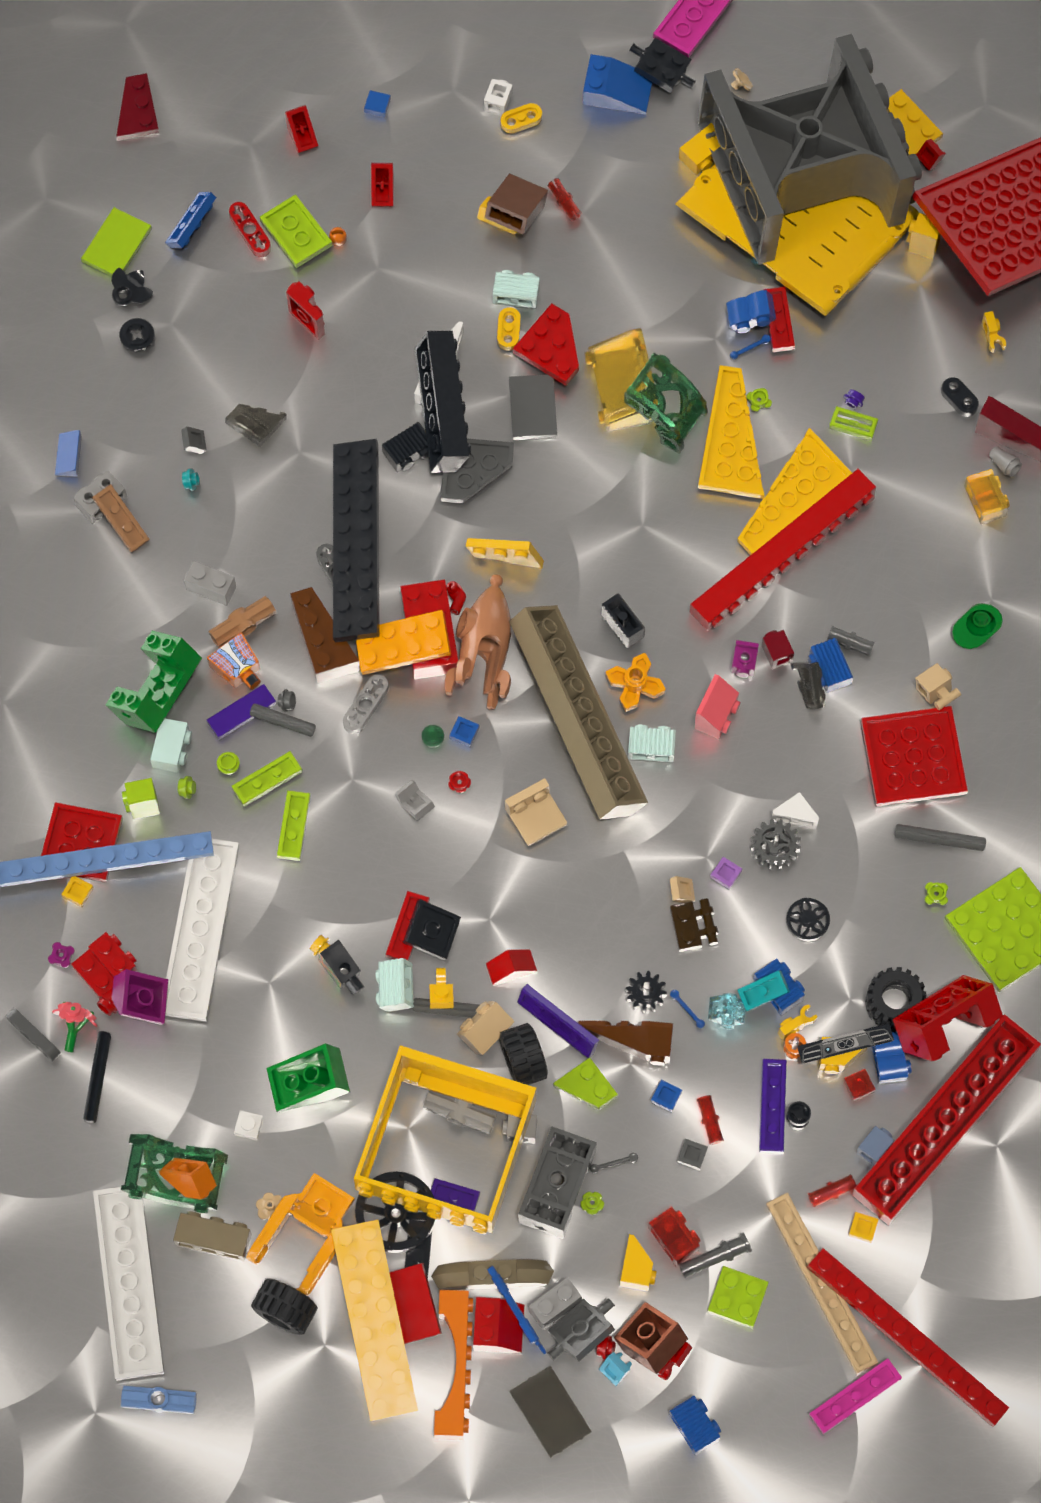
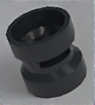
M801 1101L792 1103L786 1115L787 1124L795 1130L805 1128L809 1124L811 1116L810 1107Z

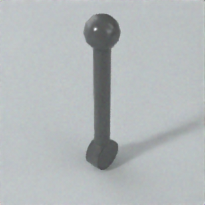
M630 1153L629 1157L600 1165L592 1164L590 1171L597 1173L600 1169L629 1161L635 1163L638 1160V1155Z

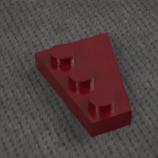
M147 73L126 77L116 134L117 141L159 133Z

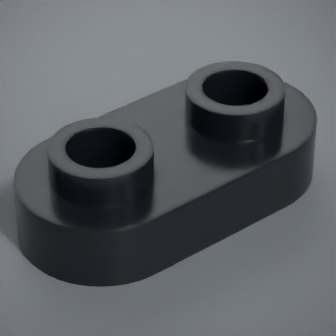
M951 377L943 382L941 388L942 396L960 415L970 417L977 412L979 406L977 397L960 379ZM954 385L957 389H951L949 386ZM969 401L971 405H966L964 402Z

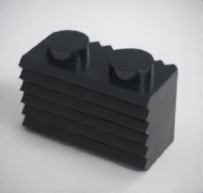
M416 422V424H413L382 444V452L396 472L402 469L404 471L410 469L414 465V461L419 458L425 459L429 457L426 432L419 422Z
M619 593L602 603L601 616L604 617V620H607L609 627H612V630L615 631L614 634L620 637V641H623L622 644H625L626 648H629L644 637V625Z

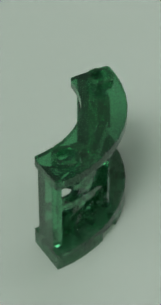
M653 353L651 355V358L637 378L624 393V403L635 409L646 420L651 418L656 423L654 429L660 437L661 444L678 454L684 449V439L700 416H706L708 413L707 402L698 389L681 371L670 363L666 356ZM652 367L662 372L661 378L658 374L652 373V379L656 384L647 376ZM643 381L647 387L639 392L636 391ZM663 391H679V413H664L666 400L662 393ZM655 399L658 400L657 406L653 403Z
M130 1134L129 1144L132 1145L125 1183L121 1185L120 1189L128 1193L129 1198L137 1200L144 1198L164 1204L194 1208L195 1212L207 1214L208 1210H217L218 1205L216 1203L223 1165L227 1164V1154L215 1148H201L186 1145V1149H181L178 1146L173 1147V1142L150 1134ZM157 1154L163 1156V1163L153 1164V1162L158 1161L156 1158ZM142 1155L144 1157V1163H141ZM173 1157L207 1162L209 1168L213 1163L212 1176L217 1186L209 1192L207 1199L198 1200L178 1197L181 1193L175 1188L169 1190L158 1177L156 1170L162 1169ZM140 1169L147 1170V1173L142 1174L139 1178L146 1181V1186L137 1185ZM154 1186L158 1192L151 1190Z

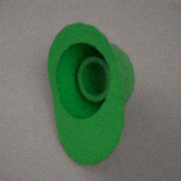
M978 603L973 605L958 619L953 627L952 633L955 642L963 648L972 649L979 647L1001 628L1002 614L991 604Z

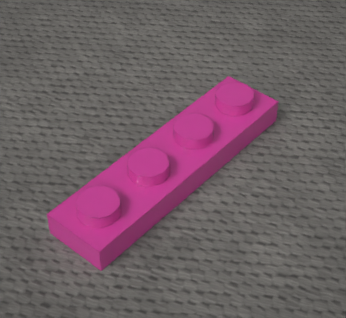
M887 1358L810 1412L809 1416L824 1435L902 1380V1377Z

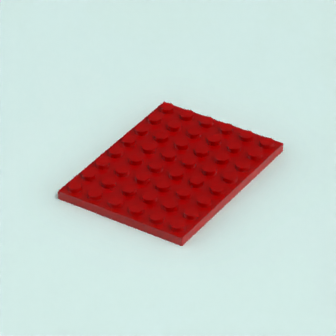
M1041 137L916 190L913 193V199L987 296L1041 273Z

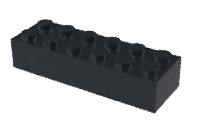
M427 331L415 347L431 473L457 472L471 455V445L467 442L468 424L464 419L466 407L461 397L463 384L459 380L458 374L460 362L456 359L457 340L454 339L453 331Z

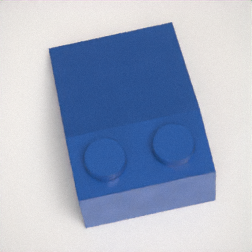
M590 54L583 89V105L646 114L652 82L634 71L635 67L612 57Z

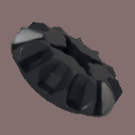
M134 318L122 325L119 337L121 344L127 350L131 349L136 352L141 349L145 350L146 347L152 345L155 334L153 326L147 320ZM139 332H141L142 338L140 339L137 337L135 340H133L134 337L132 333L138 334Z

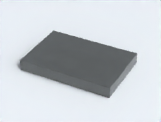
M547 374L509 377L513 440L557 438L554 378Z

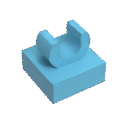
M613 1352L606 1358L599 1370L617 1386L630 1371L632 1363L628 1362L625 1364L620 1359L623 1354H615Z

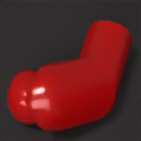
M450 581L446 585L447 592L453 601L450 612L454 615H460L466 600V594L458 583Z

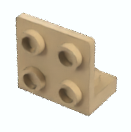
M545 778L505 800V810L527 846L567 826L566 819L549 793L550 786Z

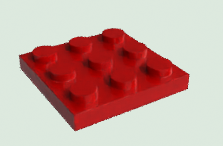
M55 802L41 856L116 845L123 817L118 814ZM109 871L76 877L107 883Z

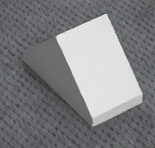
M800 792L775 808L772 814V819L777 823L782 819L783 824L790 822L791 825L817 829L818 815Z

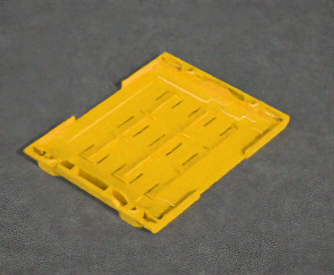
M714 164L696 178L694 185L675 205L725 241L726 237L755 258ZM848 196L783 215L775 260L763 264L776 273L777 281L824 316H827L894 248L895 244L909 230L912 219L917 220L919 212L909 204L905 223L888 228L882 212L876 203L865 197Z

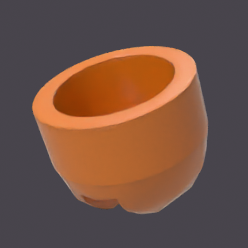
M335 227L330 231L329 238L332 241V245L342 246L346 243L347 235L344 229Z

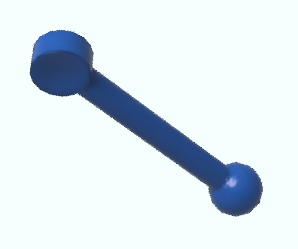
M763 335L761 340L737 352L732 351L730 358L735 360L739 355L761 344H769L770 336Z
M672 990L670 992L671 999L677 1000L694 1019L698 1028H703L705 1026L704 1020L699 1019L679 997L677 990Z

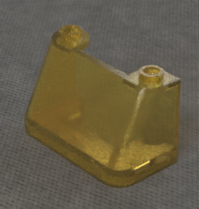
M632 329L589 346L588 352H584L585 361L594 370L601 400V411H598V418L600 424H604L605 431L658 422V398L642 329Z

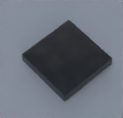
M419 899L417 900L403 943L441 960H447L461 917Z

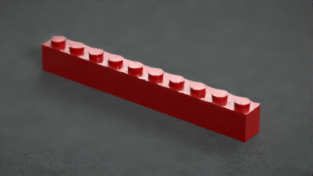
M859 468L694 600L690 604V613L707 631L712 627L717 628L725 620L724 617L729 613H736L745 600H752L758 594V590L761 587H767L775 580L777 574L780 572L782 574L785 573L792 566V562L796 559L801 560L807 555L808 549L813 545L818 546L821 544L830 531L834 533L841 527L845 519L853 518L861 506L869 505L875 498L876 486Z

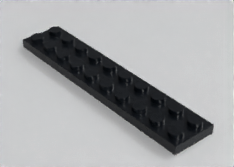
M377 439L333 444V639L335 642L380 637L379 457Z

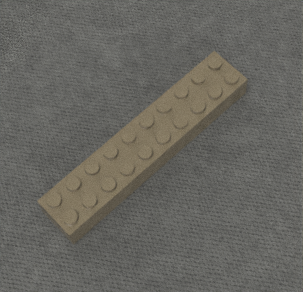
M558 606L525 607L509 621L599 819L632 816L645 806L648 801Z

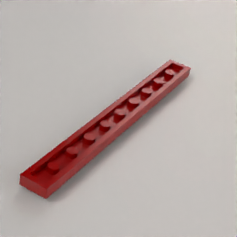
M824 1248L809 1263L807 1268L989 1425L994 1427L1010 1408Z

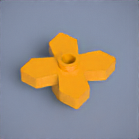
M646 653L634 657L631 667L627 670L615 666L606 671L605 676L610 685L624 689L619 701L625 712L638 707L640 694L653 699L665 694L666 689L659 678L647 676L651 668V662Z

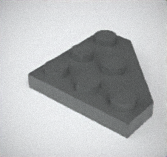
M467 439V442L471 445V455L457 472L443 473L441 502L464 503L512 467L514 442Z

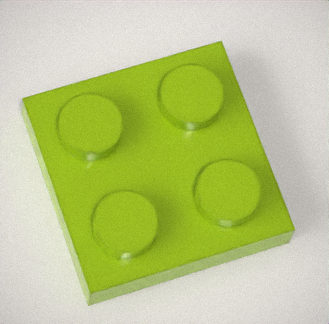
M723 1266L707 1313L753 1328L769 1282Z

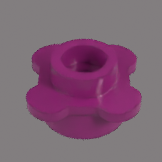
M56 942L52 945L53 951L48 956V961L50 964L67 968L70 965L71 955L74 954L75 950L72 946L66 947L61 945L60 942Z

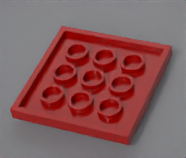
M952 706L943 707L940 710L932 708L861 718L876 807L966 795L968 793Z

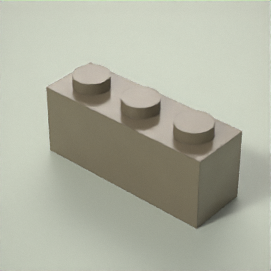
M187 1211V1214L180 1213L173 1242L176 1246L245 1261L252 1233L246 1224L234 1222L231 1225L224 1223V1220L218 1217L206 1219L201 1218L199 1213Z

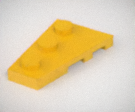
M902 89L889 97V108L886 110L888 113L892 112L894 118H899L903 124L905 140L909 146L908 155H916L926 140L932 139L936 143L943 137V133Z
M467 538L466 547L476 558H487L540 569L543 568L544 560L531 542Z

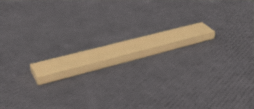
M786 1193L766 1203L856 1375L877 1365L878 1361L846 1301L807 1268L809 1263L819 1253V1250L789 1194Z

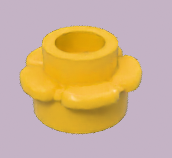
M320 935L313 942L309 949L314 952V956L330 946L328 943L329 938Z

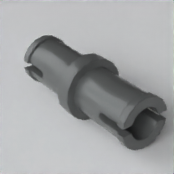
M832 626L827 638L828 640L836 638L838 643L845 645L847 649L853 648L867 655H870L875 643L857 636L853 631L849 633Z

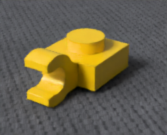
M993 311L985 312L982 324L987 342H989L990 352H994V344L996 343L1001 345L1002 350H1005L1006 340L998 335L1000 331L999 319H995Z
M436 968V984H429L430 1009L454 1007L453 984H446V968Z
M810 1005L802 1007L800 1016L794 1019L789 1017L780 1024L781 1027L779 1028L778 1035L782 1041H785L790 1034L798 1033L804 1026L812 1024L817 1020V1015H813L810 1018L805 1015V1012L810 1010Z

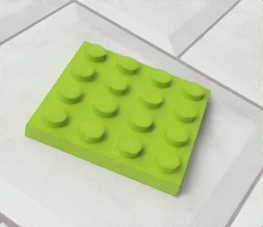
M1019 867L945 915V920L998 992L1006 989L1041 966V893L1022 867Z

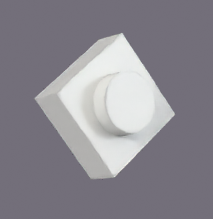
M240 1110L234 1135L258 1140L263 1116Z

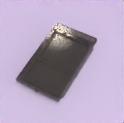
M551 1366L509 1391L550 1458L592 1433Z

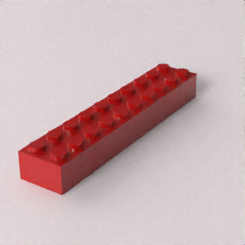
M1004 1014L854 1188L852 1196L889 1226L1038 1052L1041 1043Z

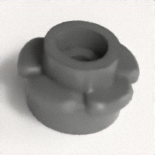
M285 689L282 694L278 695V706L284 712L295 708V693Z

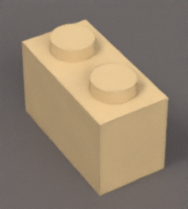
M494 1001L483 1002L476 1009L477 1014L472 1019L468 1018L460 1026L461 1030L457 1033L467 1046L478 1055H484L500 1038V1032L507 1030L515 1022Z

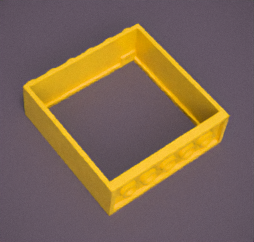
M400 1045L354 1176L356 1191H359L358 1194L367 1198H372V1196L382 1198L381 1201L389 1205H395V1203L404 1205V1209L417 1213L418 1210L426 1212L428 1217L440 1220L441 1217L448 1219L451 1224L458 1227H463L464 1225L473 1227L472 1230L480 1234L493 1233L536 1104L537 1088ZM402 1082L521 1118L489 1216L369 1178Z

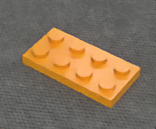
M442 610L379 624L380 637L356 640L360 669L363 675L451 655L445 615Z

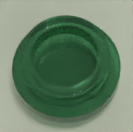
M437 725L425 727L422 731L423 743L428 747L441 745L444 741V731Z

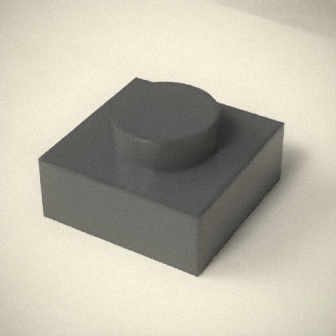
M188 426L181 430L184 450L199 454L207 451L204 430Z
M685 1139L677 1163L700 1171L708 1146Z

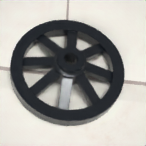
M395 1171L383 1173L373 1178V1180L383 1183L397 1182L396 1187L404 1189V1183H407L419 1190L416 1193L434 1199L429 1187L412 1174ZM360 1194L358 1195L355 1205L357 1224L365 1222L364 1212L385 1217L379 1220L380 1229L390 1225L388 1241L383 1240L386 1252L399 1253L414 1249L428 1238L434 1228L436 1219L428 1217L426 1212H408V1210L404 1209V1205L397 1203L389 1205L383 1202L385 1208L365 1204L368 1198ZM394 1212H399L400 1216L395 1218L392 1216V1214ZM407 1220H426V1223L417 1234L408 1224ZM401 1226L411 1239L395 1242L398 1227Z

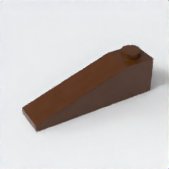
M578 1021V1024L598 1038L599 1041L645 1061H651L650 1063L653 1065H664L670 1061L673 1023L642 1021L641 1026H635L629 1021H621V1023L611 1025L608 1021Z

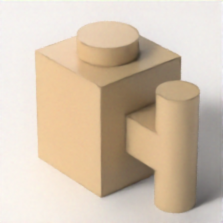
M938 663L915 678L916 690L929 704L934 702L938 710L961 696L959 689L955 688L952 690V676L946 668L942 669Z

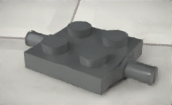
M608 1298L602 1305L596 1307L590 1305L585 1299L581 1300L548 1330L558 1343L547 1352L549 1357L554 1361L565 1351L570 1353L578 1362L581 1361L615 1330L605 1317V1314L615 1307L614 1303Z

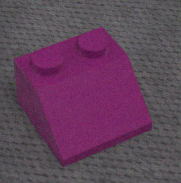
M128 969L114 976L112 1001L119 1014L160 1025L165 1024L168 979Z

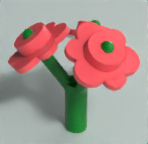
M63 1002L58 1005V1009L52 1011L53 1014L66 1019L68 1034L64 1051L74 1052L77 1033L88 1021L95 1027L98 1026L94 1022L97 1019L94 1016V1012L81 1008L79 1003ZM75 1022H80L75 1028Z

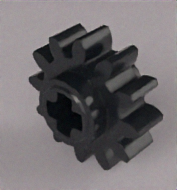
M647 971L646 977H642V974L637 972V980L629 979L631 986L626 987L625 992L631 994L627 997V1002L634 1001V1010L641 1006L643 1013L646 1012L647 1007H650L651 1011L655 1012V1004L663 1006L662 998L667 997V992L662 989L665 988L666 983H658L659 974L651 978L650 971ZM644 988L649 989V995H644Z

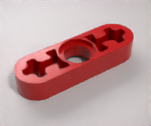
M233 203L229 208L231 221L256 257H266L271 251L269 238L245 203ZM239 210L240 212H243V218L245 220L242 221L239 214H236L235 211ZM252 225L256 228V231L252 234H247L244 232V228ZM258 238V241L260 242V244H261V245H264L265 248H264V249H261L260 247L257 248V242H256L255 239Z

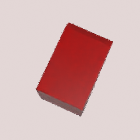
M306 105L286 111L287 128L297 152L300 153L317 147V139Z
M371 163L372 206H393V163Z
M530 949L506 950L486 963L493 986L537 972Z

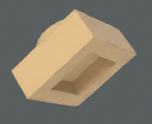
M679 876L670 878L673 901L682 903L695 901L692 879Z

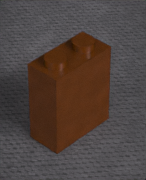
M509 173L488 201L485 218L524 235L545 207L548 190Z

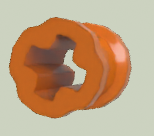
M792 1033L785 1040L784 1052L788 1058L798 1059L800 1057L798 1048L793 1050L792 1045L793 1043H797L798 1046L806 1044V1040L801 1034Z

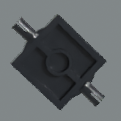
M654 38L650 46L645 48V50L633 43L629 51L640 57L634 69L636 73L669 93L680 82L690 88L694 86L696 80L685 75L692 59L657 38Z

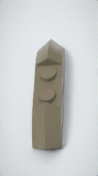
M545 1260L472 1261L439 1265L431 1277L440 1290L497 1288L487 1270L494 1266L508 1288L548 1285L554 1270Z

